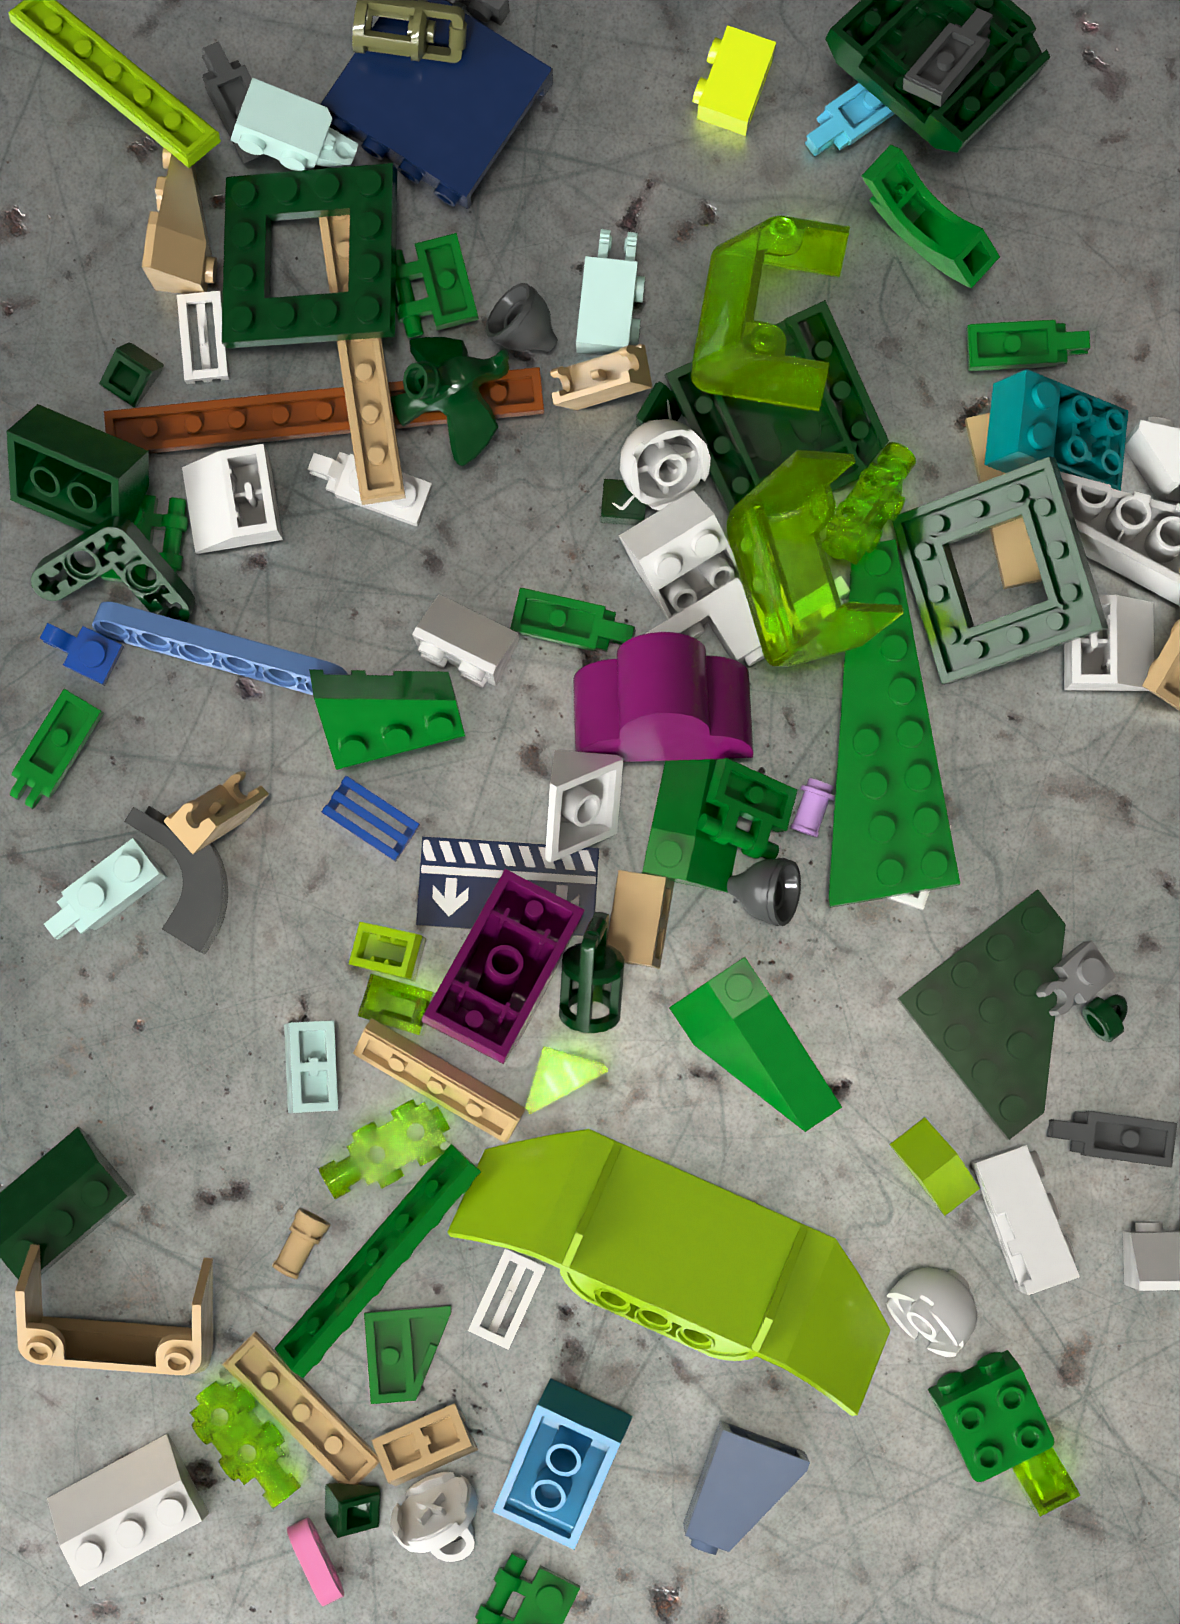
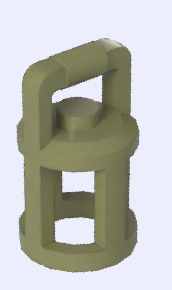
M357 0L353 22V52L365 54L367 51L407 56L411 57L412 61L428 59L457 63L461 60L463 50L466 48L467 23L465 22V12L462 8L430 3L428 0ZM373 16L409 21L407 36L372 31ZM431 17L451 21L449 24V48L428 45V42L434 43L437 21L431 20Z

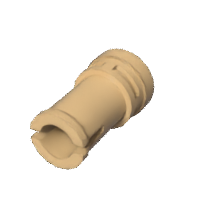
M302 1208L297 1210L294 1216L295 1219L289 1228L291 1233L278 1258L272 1265L277 1271L293 1279L299 1277V1272L313 1246L319 1244L324 1233L330 1227L326 1220Z

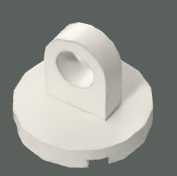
M440 1472L427 1476L413 1484L405 1492L408 1498L401 1506L397 1502L391 1514L390 1527L399 1544L410 1552L426 1553L431 1551L437 1559L447 1562L463 1560L469 1556L475 1544L474 1529L471 1521L477 1511L478 1498L468 1479L464 1476L456 1477L453 1472ZM458 1536H461V1537H462V1539H460V1540H458V1541H456V1542H452V1541H454Z

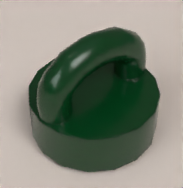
M1118 994L1112 995L1106 1000L1096 997L1083 1007L1082 1014L1087 1025L1098 1038L1111 1042L1124 1032L1122 1022L1127 1015L1128 1006L1125 998Z

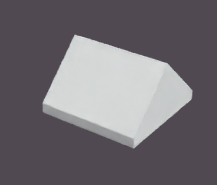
M554 750L545 859L552 863L617 834L623 758L611 754Z

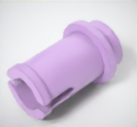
M809 778L807 785L801 786V790L804 793L790 828L818 837V831L829 800L834 801L835 796L831 795L834 786Z

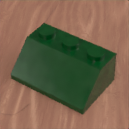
M39 404L6 431L11 501L83 532L90 530L113 516L124 517L134 523L149 487L148 450ZM110 535L107 542L112 544L120 540L124 543L125 540L121 536L114 538Z
M80 1127L74 1129L0 1192V1258L18 1280L31 1244L40 1245L42 1275L136 1195Z

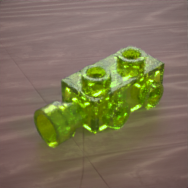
M896 442L887 443L877 457L878 464L872 462L868 468L864 469L859 476V481L844 501L838 504L835 515L826 526V538L822 542V548L828 555L836 559H845L857 565L866 551L872 553L882 537V528L888 519L894 521L898 517L905 503V497L902 496L903 479L907 477L916 464L914 454L904 445Z
M414 1099L390 1112L393 1120L378 1128L373 1121L353 1132L351 1136L354 1142L346 1146L351 1155L338 1163L332 1160L318 1168L334 1199L336 1200L350 1192V1186L362 1179L366 1181L368 1186L378 1182L380 1188L383 1189L405 1176L401 1168L417 1160L421 1167L444 1154L440 1146L448 1142L443 1133L450 1130V1127L439 1107L436 1106L430 1110L426 1102L417 1106ZM412 1124H420L424 1128L425 1134L419 1141H412L408 1137L407 1131ZM374 1146H380L385 1151L384 1160L378 1164L372 1163L368 1158V1152Z
M215 1381L195 1397L199 1405L189 1412L195 1419L191 1426L203 1443L208 1445L212 1442L222 1455L218 1460L219 1464L231 1480L236 1481L240 1479L243 1485L255 1478L264 1489L265 1493L262 1496L272 1509L302 1487L291 1472L286 1474L276 1461L285 1454L280 1447L285 1442L283 1435L270 1420L264 1424L260 1421L253 1411L258 1406L257 1401L242 1384L235 1388L232 1382H229L221 1387ZM217 1408H222L228 1413V1421L225 1425L218 1424L213 1418L214 1411ZM248 1444L254 1447L256 1456L253 1461H246L241 1456L243 1445Z

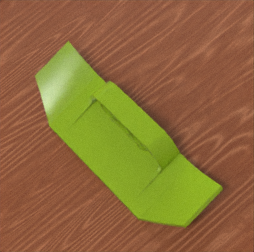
M590 1129L552 1134L484 1150L477 1166L481 1173L475 1178L471 1187L463 1196L448 1230L450 1237L486 1243L533 1256L559 1268L560 1274L568 1287L587 1302L713 1358L727 1361H743L759 1357L807 1382L835 1402L849 1415H858L889 1336L890 1328L864 1281L836 1238Z

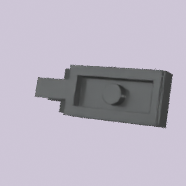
M977 8L963 26L949 23L905 74L903 90L941 107L986 53L990 45L988 37L991 34L990 22L993 15Z
M218 41L203 47L204 55H202V59L208 72L203 74L202 78L205 83V89L231 138L252 78L246 66H241L238 60L229 63ZM233 142L243 164L265 155L250 154L241 149L238 143Z
M1075 1111L1074 1122L1049 1119L1047 1137L1071 1140L1070 1151L1078 1152L1083 1156L1172 1168L1177 1123L1095 1111Z

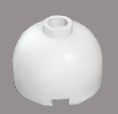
M671 419L653 420L638 426L627 437L621 449L620 472L628 490L641 503L648 504L652 509L660 511L691 492L699 484L700 479L704 482L709 475L711 457L707 444L687 425Z
M932 1267L916 1269L900 1279L887 1295V1297H890V1300L886 1303L887 1309L900 1327L914 1340L918 1336L919 1331L925 1338L932 1341L927 1349L945 1357H955L974 1331L978 1317L974 1297L969 1291V1282L961 1274L953 1270L946 1272L945 1270Z

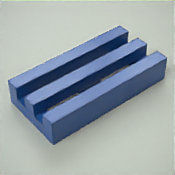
M345 776L341 782L342 784L338 790H335L331 800L321 812L396 862L420 827V824L348 776ZM349 789L407 827L403 834L346 797L345 795ZM339 804H342L396 840L397 844L392 849L335 810Z

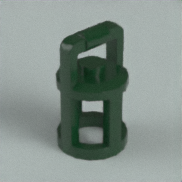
M603 912L594 913L584 933L582 943L569 947L562 957L559 1017L570 1029L582 1033L605 1032L615 1027L620 1021L625 959L620 951L613 946L607 945L609 914ZM573 981L579 983L578 988L572 989ZM611 983V992L604 990V984ZM593 1001L608 1007L609 1014L602 1018L592 1019ZM576 1003L577 1015L572 1013L569 1009L572 1005Z

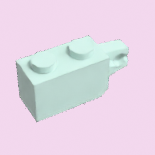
M255 78L251 80L230 141L238 143L239 147L244 151L254 155H268L280 160L283 166L294 171L314 170L315 165L326 168L350 167L358 147L357 142L330 128L332 116L327 107Z
M132 838L61 892L63 897L57 901L62 910L46 921L44 925L54 939L57 940L75 927L80 934L89 929L97 930L166 879L167 876L143 844Z

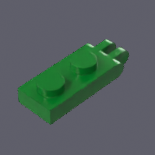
M63 689L12 771L11 776L16 778L17 781L10 791V796L19 800L29 786L33 789L25 800L26 806L34 809L43 795L50 799L68 773L104 715V712L68 690Z

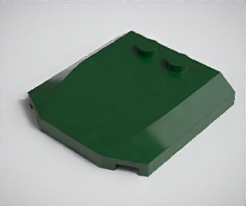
M860 0L830 28L825 38L836 63L934 148L956 153L1045 67L1051 57L1047 49L1042 53L1033 34L1036 31V27L1031 17L1011 0ZM977 8L993 15L990 22L991 34L988 37L990 45L986 53L941 107L903 90L905 74L949 23L963 26Z
M826 300L664 375L687 426L707 444L711 457L709 474L728 515L778 517L858 480L881 449L889 442Z

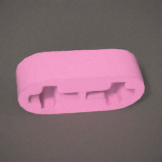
M307 1517L287 1527L292 1547L319 1603L322 1606H326L344 1597V1590L312 1521Z

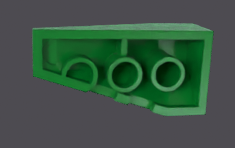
M718 759L665 761L642 874L667 877L676 883L728 893L727 882L733 873L737 846L730 843L726 845L716 843L710 840L709 834L697 829V822L702 814L705 813L715 818L718 817L720 807L706 802Z
M746 957L737 961L669 1007L695 1047L727 1070V1072L750 1088L804 1132L842 1108Z

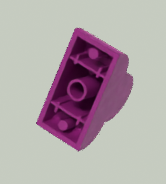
M655 632L639 635L627 640L618 648L617 659L601 660L588 664L579 669L574 675L576 752L618 755L623 758V762L753 758L749 671L746 666L736 660L720 656H706L705 646L694 637L674 632Z
M505 869L425 1011L422 1022L504 1064L530 1023L585 910Z

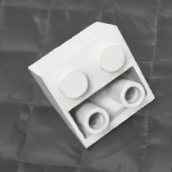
M1148 417L1147 421L1140 420L1127 436L1125 450L1157 499L1180 503V428L1173 427L1174 423L1165 418Z
M264 444L221 450L182 467L196 554L283 540L270 456Z
M694 490L619 535L635 569L667 620L738 577L741 581L745 578L715 514Z
M440 594L429 607L412 634L418 651L422 653L420 657L441 668H444L448 662L458 667V671L461 672L460 677L482 688L486 682L497 686L520 640L517 632Z
M1098 595L1108 629L1064 644V690L1149 691L1142 684L1147 678L1150 665L1154 661V602L1121 595Z

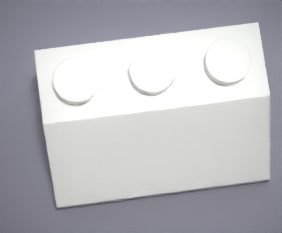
M1135 1222V1231H1123L1124 1285L1139 1291L1180 1290V1230H1163L1162 1222Z
M168 1433L47 1498L59 1546L80 1587L198 1524L209 1514Z

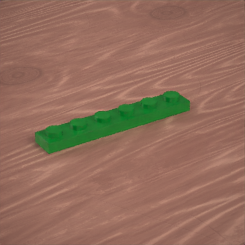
M450 1144L274 1348L287 1366L301 1378H304L322 1360L326 1351L352 1325L354 1319L370 1300L380 1293L388 1279L402 1263L411 1257L414 1249L441 1222L444 1214L471 1187L472 1182L481 1173L455 1146Z

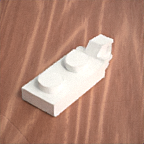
M339 452L337 459L334 460L313 453L308 467L311 475L328 480L325 489L335 493L337 498L417 527L433 487L430 482L402 472L405 499L362 505L353 454L348 455Z

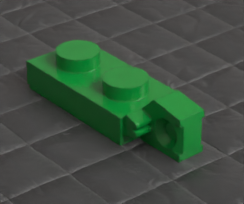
M1056 320L979 323L967 325L966 328L969 371L1056 367L1057 365L1067 364V356L1088 354L1090 349L1089 331L1066 332V323H1056Z
M526 588L519 589L510 627L511 630L520 635L591 651L600 650L605 652L608 651L609 643L622 645L627 640L634 638L636 632L635 626L614 622L616 612L606 610V606Z

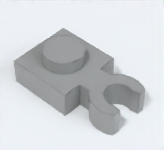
M1085 941L1053 967V970L1060 979L1043 983L1038 987L1036 995L1038 997H1046L1054 992L1058 1000L1056 1006L1051 1008L1049 1013L1051 1016L1063 1015L1072 1008L1074 1000L1077 1004L1087 1003L1117 976L1093 941Z

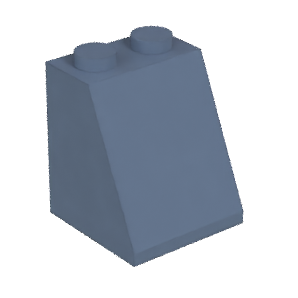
M720 1420L683 1522L685 1536L692 1540L690 1545L713 1555L717 1554L718 1548L730 1552L807 1472L810 1461L805 1452Z

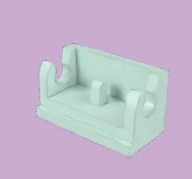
M334 1021L291 1022L284 1024L288 1113L338 1111Z

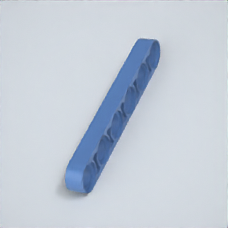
M114 602L100 603L92 624L93 629L97 633L115 641L313 695L309 669L323 670L324 674L348 675L342 667L328 661Z

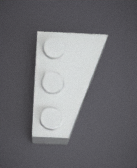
M1020 1144L972 1161L973 1171L1015 1289L1026 1295H1031L1079 1278L1080 1276L1074 1263L1076 1260L1072 1246L1067 1236H1063L1057 1221L1060 1219L1058 1207L1052 1194H1046L1040 1177L1045 1176L1036 1150L1029 1152L1027 1145Z

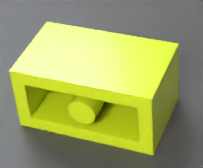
M727 25L723 38L715 37L707 58V63L713 64L708 79L700 77L694 92L692 102L698 104L697 119L746 136L775 56L777 42Z

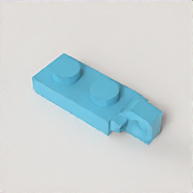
M857 83L825 106L824 112L816 119L821 126L806 136L807 141L805 145L814 157L833 144L841 150L847 145L850 146L895 113L860 83Z

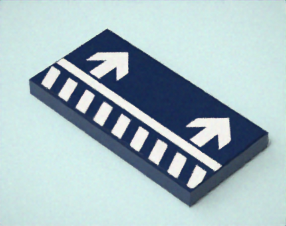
M422 836L416 925L472 929L503 871L507 869L584 909L585 912L573 935L584 936L587 926L595 913L599 848L586 847L550 863L545 859L546 844Z

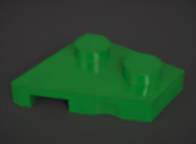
M451 1305L364 1313L371 1404L417 1400L452 1313Z

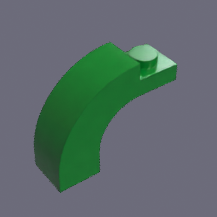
M890 144L862 174L861 177L873 194L869 200L887 224L927 262L950 278L972 288L1000 258L983 228L954 214L928 190L902 149Z

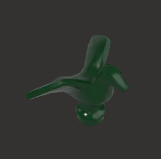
M447 337L411 339L409 341L410 352L418 363H412L406 368L403 376V386L406 393L391 397L393 410L403 427L425 412L440 410L447 416L453 458L458 465L463 467L484 450L498 429L493 411L482 397L479 387L482 383L497 380L507 375L510 368L508 362L509 353L507 350H501L490 358L480 359L468 356L463 340Z

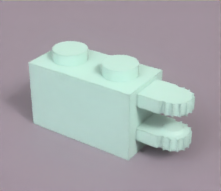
M601 229L598 257L585 256L576 337L577 353L606 355L619 351L621 347L638 345L641 319L633 318L634 302L643 303L645 276H637L638 261H635L638 233L628 232V236L625 238V260L608 258L612 246L611 230Z

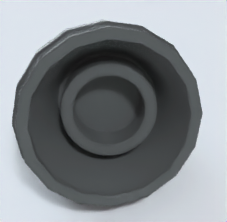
M527 283L517 284L508 290L496 303L486 322L485 332L487 336L496 344H500L510 350L526 351L537 349L549 352L558 341L552 329L551 313L545 300L538 294L535 288Z
M786 858L764 859L753 864L743 873L730 876L727 882V891L735 896L754 918L770 925L785 926L793 918L799 903L801 891L800 871L796 862Z

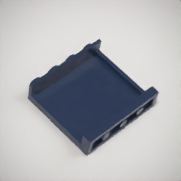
M428 0L430 3L453 6L445 0ZM465 13V22L467 23L466 48L463 50L459 62L449 63L428 59L412 61L411 57L372 51H367L365 54L355 52L320 105L327 107L332 116L330 128L346 137L350 134L363 142L361 147L377 160L383 161L386 157L399 165L398 171L408 180L419 184L422 180L435 188L434 194L444 203L455 207L458 203L469 209L472 205L471 195L538 95L540 94L544 97L552 86L553 68ZM379 17L372 27V31L407 36L409 21ZM431 17V20L437 21L434 43L428 42V45L449 48V24L451 21Z

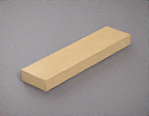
M990 413L965 419L979 483L1005 474L984 465ZM1023 517L990 529L1003 589L1041 582L1042 578Z
M372 1018L364 1028L353 1052L355 1056L502 1142H508L526 1108Z
M256 1331L222 1364L338 1483L358 1485L379 1464L380 1461L376 1452L303 1378L287 1366L279 1354Z

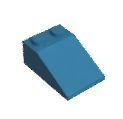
M550 1378L535 1408L492 1512L575 1550L633 1416Z

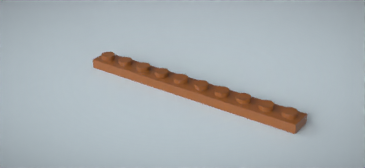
M540 367L509 370L507 375L502 378L482 383L479 387V391L491 407L495 419L544 414ZM403 381L388 382L390 397L406 393ZM344 387L104 411L106 433L148 450L149 454L351 433ZM393 410L395 429L447 424V416L440 410L425 412L403 427Z

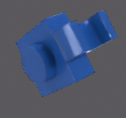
M47 623L40 636L44 643L68 654L63 666L105 686L124 648L122 644L82 626L78 636L75 637Z

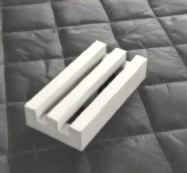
M221 291L177 295L183 371L186 384H193L195 381L201 380L204 382H212L213 379H221V381L230 380L227 348L221 343L223 302ZM210 302L213 304L218 368L213 369L211 368L206 303ZM190 304H196L202 370H194L188 306Z
M505 1248L468 1331L509 1350L546 1266ZM509 1261L518 1264L489 1329L480 1326ZM525 1269H530L534 1273L507 1333L503 1337L497 1334V1331Z

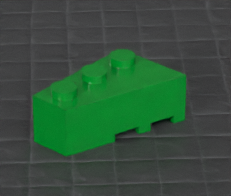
M309 669L315 704L336 770L465 736L449 672L393 671V675H366L365 670H351V675L324 674L323 670Z

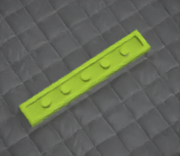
M23 0L8 12L11 23L188 168L221 142L220 134L216 129L57 0Z

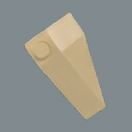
M163 148V168L168 169L167 176L157 177L155 193L157 194V210L159 212L150 211L142 268L155 291L181 294L207 292L208 283L214 284L216 281L217 257H212L195 165L188 168Z

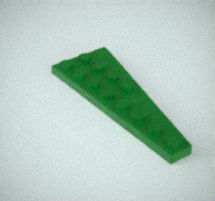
M896 539L852 547L828 898L830 908L960 885Z

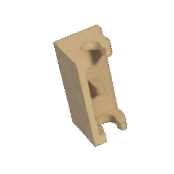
M643 344L621 347L619 351L568 367L560 366L550 371V375L553 378H559L563 386V390L552 393L553 405L573 410H580L653 388L646 348Z
M240 771L230 776L223 785L220 784L197 799L182 805L180 809L168 815L164 823L192 854H195L244 823L269 793L260 785L249 792L248 796L243 795L239 790V782L244 780L246 773Z
M618 870L607 945L613 946L621 952L625 959L624 963L660 969L674 882L669 878Z
M455 1403L371 1440L389 1484L398 1486L478 1450L474 1438L469 1434L465 1425V1417Z

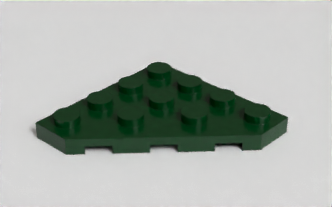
M1038 889L897 998L1007 1140H1010L1041 1116L1045 1111L1055 1024V1016H1051L1049 1011L1056 1006L1057 995L1052 992L1046 997H1038L1036 991L1043 983L1060 979L1053 970V967L1062 960L1066 924Z

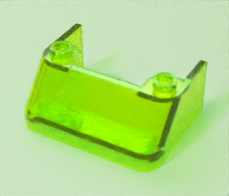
M773 216L714 248L710 259L691 367V379L698 389L711 394L814 411L820 410L829 362L786 356V336L784 332L774 324L754 320L763 264L840 277L849 236V226L788 216Z
M796 450L738 502L729 513L727 535L763 655L772 666L791 667L861 647L904 613L902 605L845 602L841 605L819 533L829 525L836 511V502L830 484L856 462L853 454Z

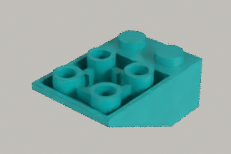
M1023 370L993 384L984 465L1007 473L1047 457H1056L1060 472L1109 484L1112 489L1121 491L1128 410L1031 370Z

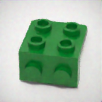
M1008 1350L1002 1353H989L983 1356L976 1366L962 1373L952 1372L946 1374L937 1381V1385L928 1389L936 1408L950 1430L971 1477L976 1482H984L1049 1450L1054 1445V1437L1025 1374Z

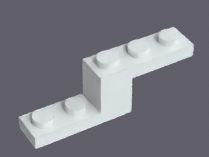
M842 576L783 612L765 621L737 577L645 634L674 632L697 638L706 631L703 625L708 622L729 657L740 663L746 661L748 666H751L769 655L771 651L768 646L782 637L786 643H789L808 630L805 623L818 615H821L822 619L826 620L844 609L846 605L843 600L848 597L850 589Z

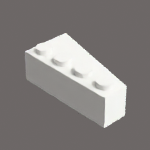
M1060 472L1086 556L1180 606V503L1176 505L1151 499V495L1136 491L1133 494L1112 489L1109 484Z

